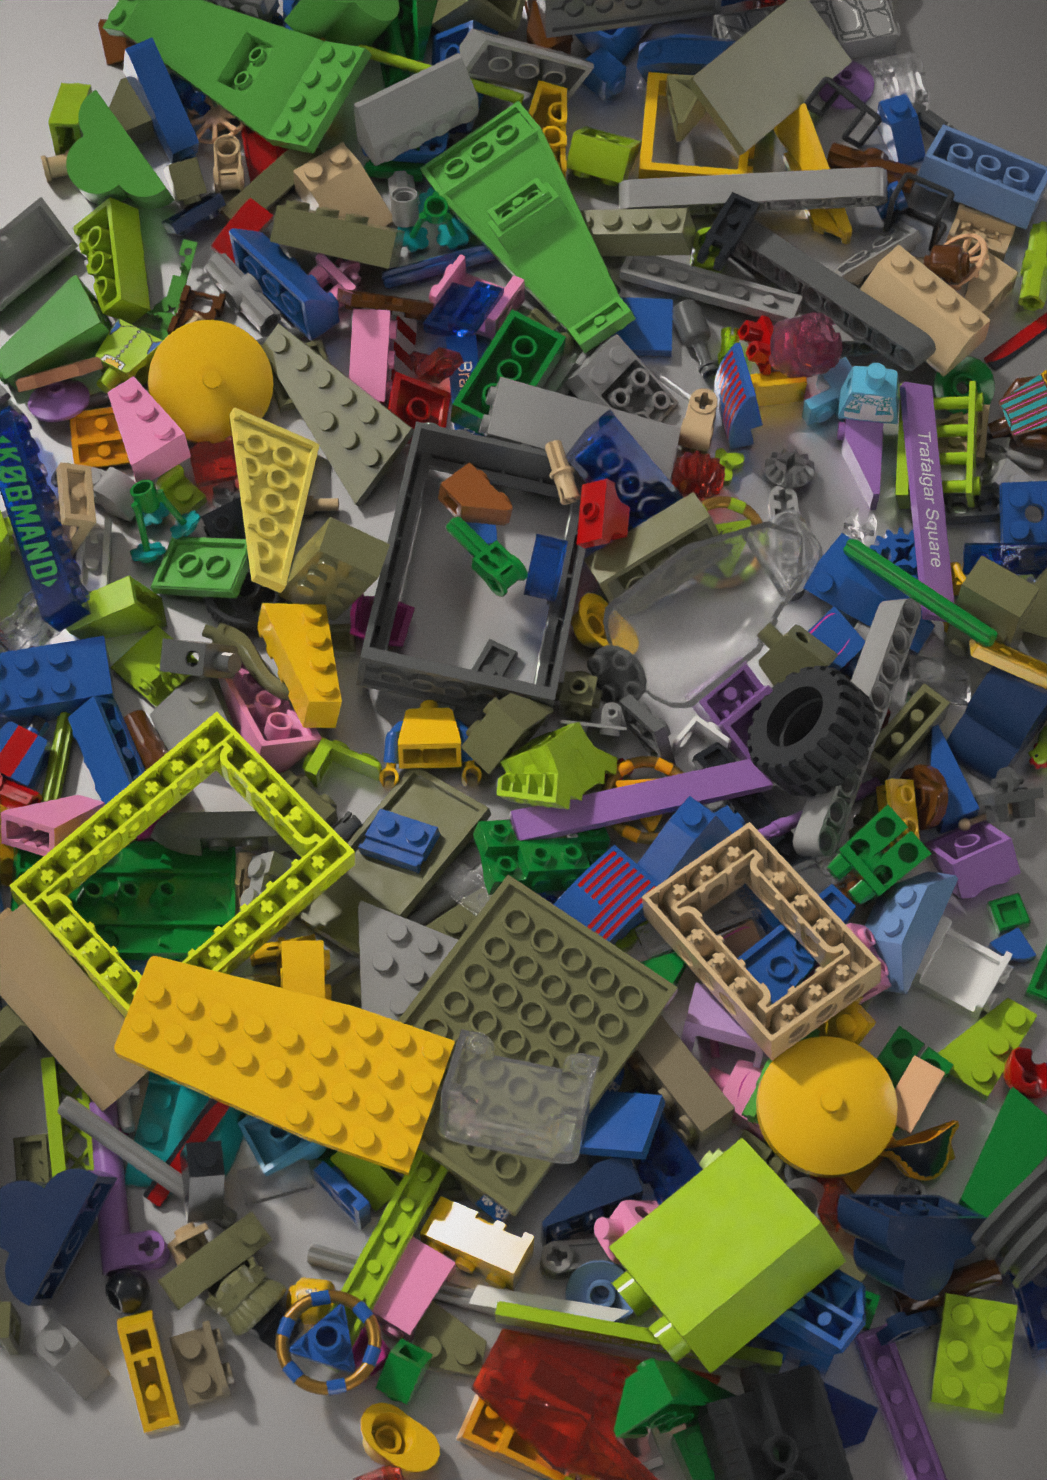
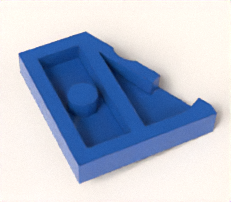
M323 1161L313 1170L315 1181L360 1230L372 1221L370 1213L371 1204L361 1192L348 1183L346 1176L336 1166L331 1168Z

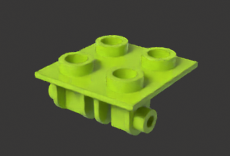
M157 624L111 666L114 672L155 707H158L191 676L159 671L163 638H173ZM190 652L187 656V662L197 664L199 660L192 655L194 652Z

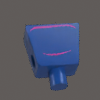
M833 607L808 632L838 654L828 667H833L852 679L865 640L840 611Z

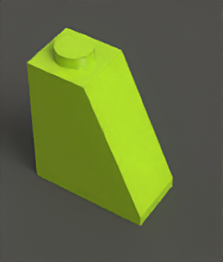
M61 83L48 121L55 156L65 154V150H70L72 145L84 136L79 126L78 114L82 102L92 93L90 84Z
M131 576L124 577L63 604L65 611L64 626L69 634L74 635L80 640L104 636L107 639L148 631L156 624L160 628L167 626L162 598Z

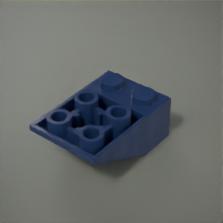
M612 1157L594 1164L541 1222L540 1242L542 1247L552 1241L571 1240V1236L583 1231L585 1235L593 1234L596 1221L601 1217L610 1218L622 1201L642 1200L643 1188L631 1159Z

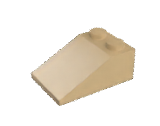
M343 142L293 171L295 192L303 202L310 204V210L316 211V207H327L339 210V216L346 218V214L353 213L369 217L368 223L385 227H390L394 224L390 210L363 166Z

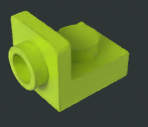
M180 464L160 475L156 481V488L163 489L167 499L181 515L184 513L188 514L192 510L197 511L207 503L206 495L185 477L184 468Z

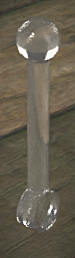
M651 369V372L659 381L689 402L691 395L664 377L660 369Z

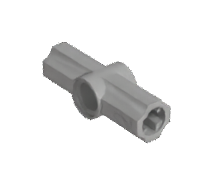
M217 253L212 256L204 270L207 276L221 289L222 293L226 294L228 305L237 313L241 311L260 332L268 333L274 329L281 319V313L263 295L257 280L249 273L244 274L225 253Z

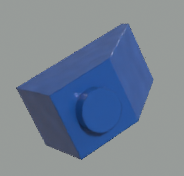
M907 94L879 101L877 114L880 115L882 120L877 129L893 160L908 166L922 162L925 157V149L919 119Z

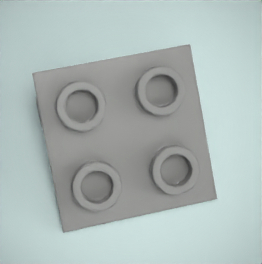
M614 702L604 705L601 724L580 722L585 733L588 726L600 727V734L620 736V730H627V727L621 726L622 709L619 704ZM561 720L560 723L569 725L579 721Z

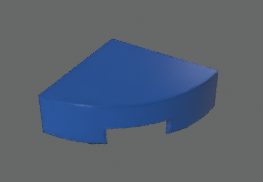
M1019 927L991 941L988 946L990 950L1001 956H1004L1006 951L1012 953L1013 955L1010 960L1018 961V963L1029 962L1036 957V953Z

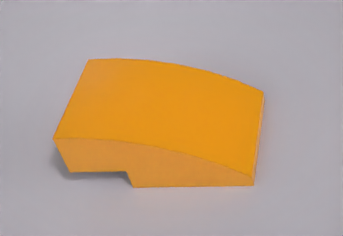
M490 1370L483 1376L456 1440L544 1479L564 1480L591 1416L527 1384L523 1386Z

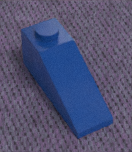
M935 725L932 727L928 739L927 765L935 767L940 771L948 787L946 813L941 822L935 826L940 835L959 828L958 823L961 819L976 817L980 808L939 725Z

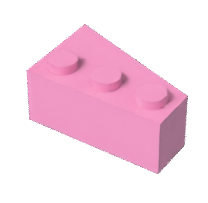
M353 308L349 378L387 408V399L390 400L393 382L389 381L390 369H395V351L392 350V341L397 338V320H392L390 310Z
M135 377L107 392L136 483L141 480L152 481L191 457L185 433Z

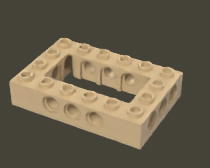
M750 822L642 896L644 917L771 1060L778 1057L881 982V962ZM744 884L755 893L821 965L815 969L813 976L796 988L791 986L787 989L788 993L772 1005L768 987L764 983L760 984L746 969V963L742 958L738 960L724 945V938L720 934L716 936L703 921L702 913Z

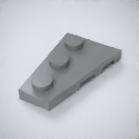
M899 221L892 226L895 231L894 233L885 237L880 235L872 241L873 248L870 251L863 250L857 252L833 270V272L856 286L864 280L865 275L873 271L879 261L898 245L911 253L923 239L917 229Z

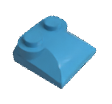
M250 1115L237 1123L266 1177L301 1158L304 1160H314L320 1157L327 1149V1147L307 1141Z

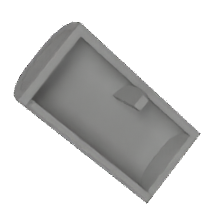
M42 197L38 198L0 229V311L78 247L77 243Z

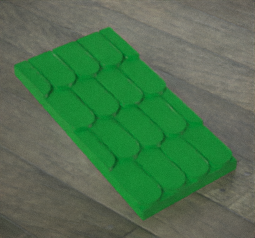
M132 841L67 897L72 901L74 910L87 923L90 921L93 923L97 934L110 948L114 946L118 950L121 959L149 960L153 956H158L170 960H185L192 948L194 950L198 949L214 935V929L218 926L222 928L235 916L236 885L234 879H236V847H229V850L223 852H215L209 850V848H204L202 856H196L170 850L157 841ZM14 847L12 883L44 856ZM11 894L10 909L13 912L19 907V905L13 899Z

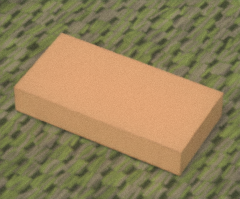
M915 1055L895 1088L898 1109L896 1126L909 1134H912L945 1075V1072Z

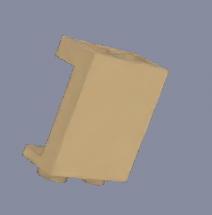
M60 462L56 468L59 496L57 499L39 498L36 502L37 515L41 519V521H38V527H43L45 534L39 535V543L45 541L49 543V547L40 553L51 551L53 556L48 557L71 559L96 523L91 466Z

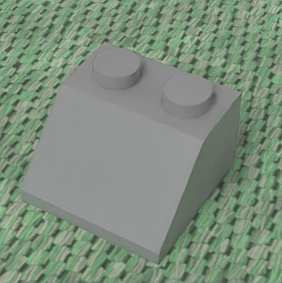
M208 677L175 689L150 714L157 734L163 740L168 752L216 711L228 722Z

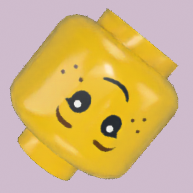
M301 1278L295 1285H291L288 1290L286 1309H289L300 1298L312 1292L327 1289L336 1290V1288L329 1280ZM333 1303L311 1307L301 1314L299 1318L303 1321V1324L316 1325L329 1313Z

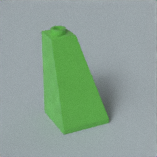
M77 275L71 277L0 348V380L4 385L9 383L18 392L16 386L17 379L95 357L113 326L107 315L102 314L97 298Z

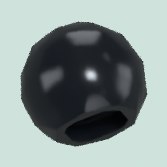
M128 1268L117 1271L109 1277L105 1285V1294L108 1301L119 1313L131 1314L140 1311L149 1299L150 1287L147 1278L137 1270Z

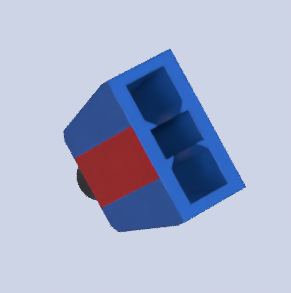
M34 715L25 728L14 722H7L0 729V773L2 777L37 791L48 766L51 752L49 741L43 738L50 727L48 722Z

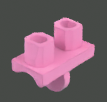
M319 253L315 257L317 266L307 275H313L321 288L331 283L334 287L328 292H331L336 299L338 288L357 291V287L354 284H358L361 281V277L357 274L360 270L358 262L352 260L345 262L342 258H339L335 263L339 267L338 269L324 254ZM339 302V308L345 305L344 303Z

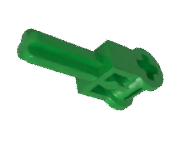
M461 517L452 518L446 525L447 532L474 557L472 558L471 568L497 596H505L508 592L507 589L513 584L527 579L528 572L523 563L516 556L510 554L497 540L488 545Z

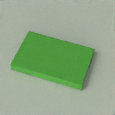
M182 536L174 539L172 537L150 588L154 593L163 595L237 598L250 567L246 539Z

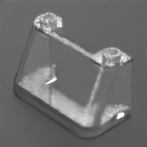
M461 1029L441 1090L439 1128L443 1136L451 1141L559 1164H571L577 1161L585 1134L599 1070L600 1057L575 1053L565 1058L562 1069L496 1056L494 1055V1043L487 1035L481 1032Z

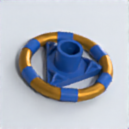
M327 1289L312 1292L300 1298L287 1310L278 1327L275 1346L282 1371L293 1384L310 1393L330 1396L352 1390L371 1374L376 1367L381 1353L382 1338L375 1314L363 1301L347 1292ZM331 1303L339 1304L289 1347L290 1336L296 1320L301 1314L311 1307ZM344 1306L350 1308L362 1321L368 1334V1346L362 1364L357 1370ZM290 1354L351 1375L346 1378L326 1382L314 1380L303 1373L292 1360Z

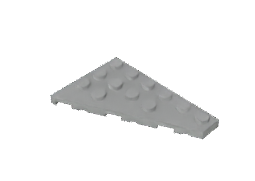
M361 901L358 906L361 1008L398 1021L458 942V939Z

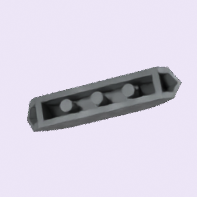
M256 811L166 813L157 822L151 834V837L164 847L187 855L202 856L204 848H209V850L215 852L227 851L229 847H242V849L247 851H258L262 849V846H268L269 852L283 853L293 850Z

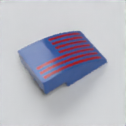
M739 342L734 344L726 353L720 363L714 381L717 407L730 451L754 444L751 429L763 426L757 397L742 346Z
M614 845L596 860L553 905L614 945L619 938L622 940L644 915L642 896L660 883Z

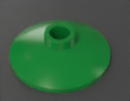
M967 356L944 377L939 372L936 373L933 384L935 397L969 396V381H976L978 393H983L984 405H989L995 394V379L991 370L984 362L975 357ZM964 384L967 387V393H960L957 390V385ZM968 409L946 410L950 414L968 413Z

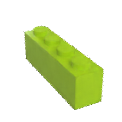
M109 197L72 228L75 235L81 239L79 244L81 253L87 256L89 262L86 265L88 274L94 276L95 283L93 288L102 314L133 324L150 311L139 211L135 207Z

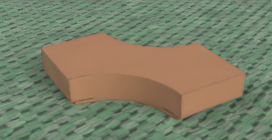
M98 357L80 360L17 379L16 386L18 392L36 389L102 369L103 365Z

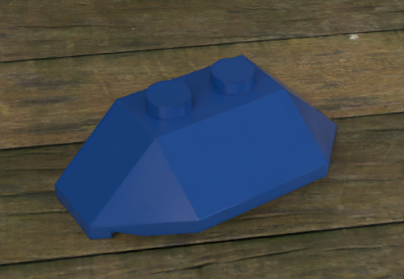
M836 1269L774 1322L828 1355L844 1353L866 1324L865 1286L862 1282Z

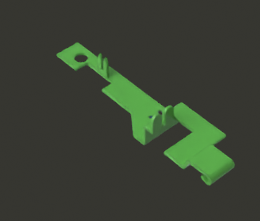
M183 239L179 255L186 258L184 263L181 262V275L172 276L167 296L154 305L153 310L146 313L150 317L163 318L159 331L142 326L139 329L161 340L168 336L167 329L172 317L176 316L175 314L179 308V299L187 283L198 245L197 242ZM189 248L192 250V253L190 255H185L184 252L186 249ZM168 306H170L171 308L176 307V309L174 310V315L170 312L167 313L169 311Z

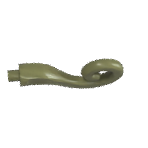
M220 623L217 628L208 624L205 625L202 632L203 637L211 639L212 643L236 646L238 649L237 654L241 657L242 664L255 681L270 694L291 702L285 682L282 683L270 671L255 645L244 633L223 623Z

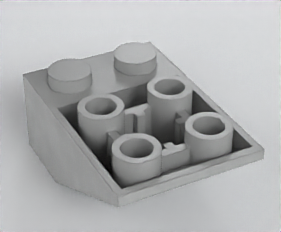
M618 334L604 341L563 382L578 399L661 422L679 403Z

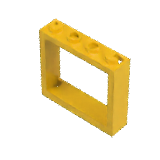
M648 72L638 179L753 173V166H748V159H754L755 145L739 156L738 170L652 162L658 96L666 97L667 75L673 74Z

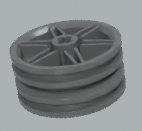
M1047 1160L1000 1203L981 1224L970 1240L975 1247H979L982 1244L986 1247L983 1255L988 1260H993L1000 1256L1003 1257L999 1272L1003 1276L1011 1273L1015 1277L1012 1285L1017 1290L1029 1283L1047 1267Z

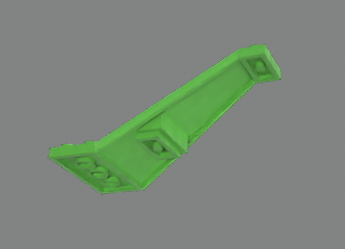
M119 0L115 8L109 13L108 19L102 27L109 35L129 38L135 44L152 37L166 67L273 146L314 154L372 56L366 48L323 41L204 0Z
M519 101L419 168L432 188L446 199L451 212L512 275L525 280V289L572 336L584 353L597 347L601 342L617 331L622 330L636 319L632 311L622 300L544 132Z

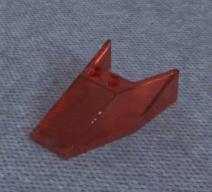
M502 1328L471 1388L554 1470L574 1480H658L616 1439L614 1434L625 1380L637 1372V1365L650 1358L616 1349ZM684 1367L716 1385L719 1384L722 1377Z

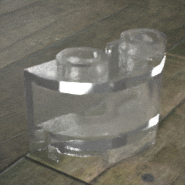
M911 51L873 60L875 75L880 77L881 80L886 81L883 83V92L886 99L906 93L911 104L915 101L920 103L928 102V90H924L921 76L926 75L917 53L911 54Z
M31 588L19 601L17 610L1 621L0 645L7 652L44 646L51 638L58 636L65 626L61 621V616L36 589Z

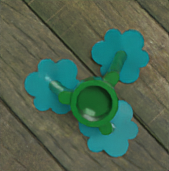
M432 187L428 188L427 193H420L418 196L420 203L418 204L419 217L416 224L411 227L398 226L397 228L398 230L405 231L402 247H407L410 252L427 248L429 240L426 237L428 231L422 227L426 221L430 224L446 223L439 225L437 228L439 234L436 237V241L439 246H448L450 250H455L458 245H465L469 241L468 228L463 223H460L457 218H452L446 199L440 196L439 192L435 191Z
M141 480L130 489V494L134 500L131 507L136 516L142 542L137 548L130 550L132 560L150 563L166 552V548L160 542L149 543L146 531L147 526L151 524L159 525L163 520L162 518L171 513L176 519L175 524L170 528L171 536L174 539H178L181 536H188L193 533L201 519V516L195 510L181 515L167 499L163 489H156L151 480Z

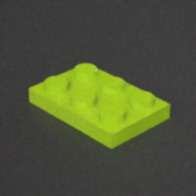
M945 1293L930 1394L931 1402L1003 1414L1018 1305Z

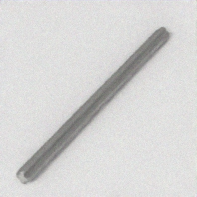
M312 1244L307 1254V1262L309 1264L346 1275L350 1274L359 1256L317 1244ZM445 1281L433 1299L495 1317L496 1308L469 1304L475 1289ZM555 1334L643 1360L656 1358V1360L674 1362L669 1354ZM683 1358L677 1362L678 1365L681 1366Z

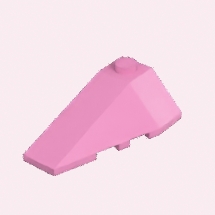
M241 664L240 670L235 673L233 679L218 678L234 729L277 773L285 772L318 746L322 738L317 729L303 728L294 708L289 704L290 702L267 692L255 681L243 664Z

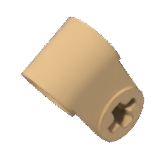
M221 135L215 140L213 145L215 193L220 194L223 190L238 189L241 192L245 188V175L239 140L233 135Z
M701 388L692 393L686 416L681 425L678 446L709 452L717 408V397L713 391Z

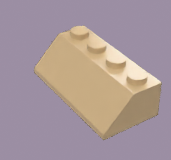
M900 245L877 263L860 288V290L931 336L936 345V351L925 362L943 377L986 340L991 320Z

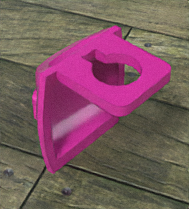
M363 593L352 604L350 610V634L365 639L375 596H364ZM400 601L398 602L388 646H404L415 607Z

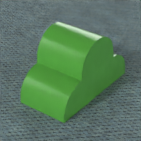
M300 0L284 21L294 31L317 39L325 38L328 42L357 47L359 44L371 47L398 15L399 2L398 0Z
M97 90L90 93L82 102L78 114L79 126L84 136L72 145L66 159L67 173L74 185L84 197L97 205H101L109 197L120 202L129 197L135 204L146 209H160L175 201Z

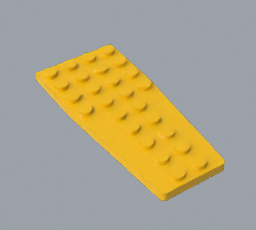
M153 956L147 962L114 1045V1050L121 1059L307 1141L409 1175L455 1041L351 1005Z

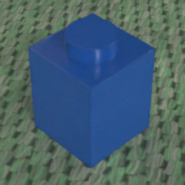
M601 46L585 59L592 62L594 68L583 81V84L605 102L613 94H619L625 87L626 66Z

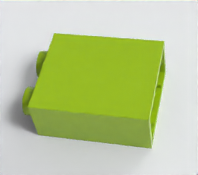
M743 1138L609 1246V1249L626 1270L611 1283L638 1317L654 1305L662 1317L649 1326L648 1329L669 1356L677 1363L692 1351L710 1374L846 1262V1259L819 1219Z

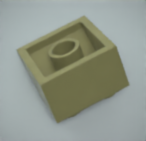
M512 693L501 700L495 697L483 709V713L486 714L481 721L478 719L468 728L465 733L468 738L461 748L488 774H491L502 766L501 760L533 738L554 710L548 705Z

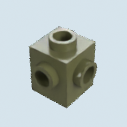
M585 671L565 672L564 681L558 682L555 701H559V717L591 722L593 708L599 709L602 697V690L597 689L598 677L592 676Z

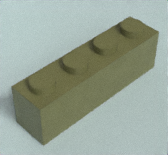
M688 208L580 210L601 256L692 254L696 228Z

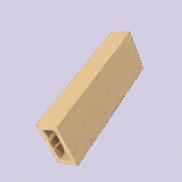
M24 903L13 912L9 907L1 912L0 996L101 1111H104L149 1071L119 1058L115 1053L114 1045L125 1018Z

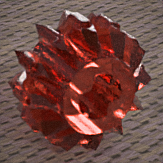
M696 450L694 454L684 452L683 456L678 457L674 463L671 478L672 485L677 488V493L688 496L694 492L700 501L703 497L708 499L720 494L724 485L725 466L720 464L719 458H711L709 453L701 454Z

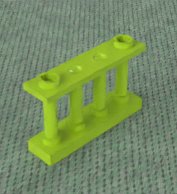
M969 381V396L934 397L933 401L934 410L968 409V424L936 425L937 438L967 437V452L939 453L940 465H966V480L942 481L943 493H966L968 508L975 507V496L981 495L980 476L976 477L978 412H983L984 397L983 393H978L976 381ZM900 399L896 499L899 509H911Z

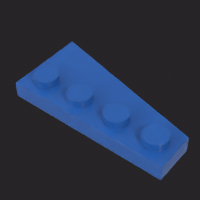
M833 884L818 895L845 924L854 915L856 906ZM780 924L737 958L738 960L742 958L746 963V969L760 984L764 983L768 987L771 995V1005L788 993L787 989L791 986L795 988L799 986L817 964V961L783 924Z

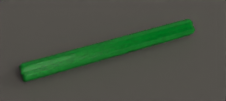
M849 539L846 546L843 548L845 555L984 647H991L998 637L997 631L857 539Z

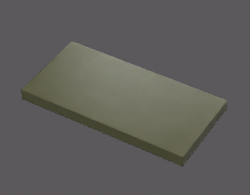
M786 0L686 81V83L740 156L803 104L822 78L830 77L833 79L852 60L809 0Z
M410 768L348 840L347 844L355 851V865L294 919L360 959L358 914L360 902L364 901L407 918L473 838L478 821H487L492 815L490 809L421 768ZM380 808L438 827L441 835L427 860L422 862L419 873L360 853L358 846L360 843L363 844L366 838L365 834Z

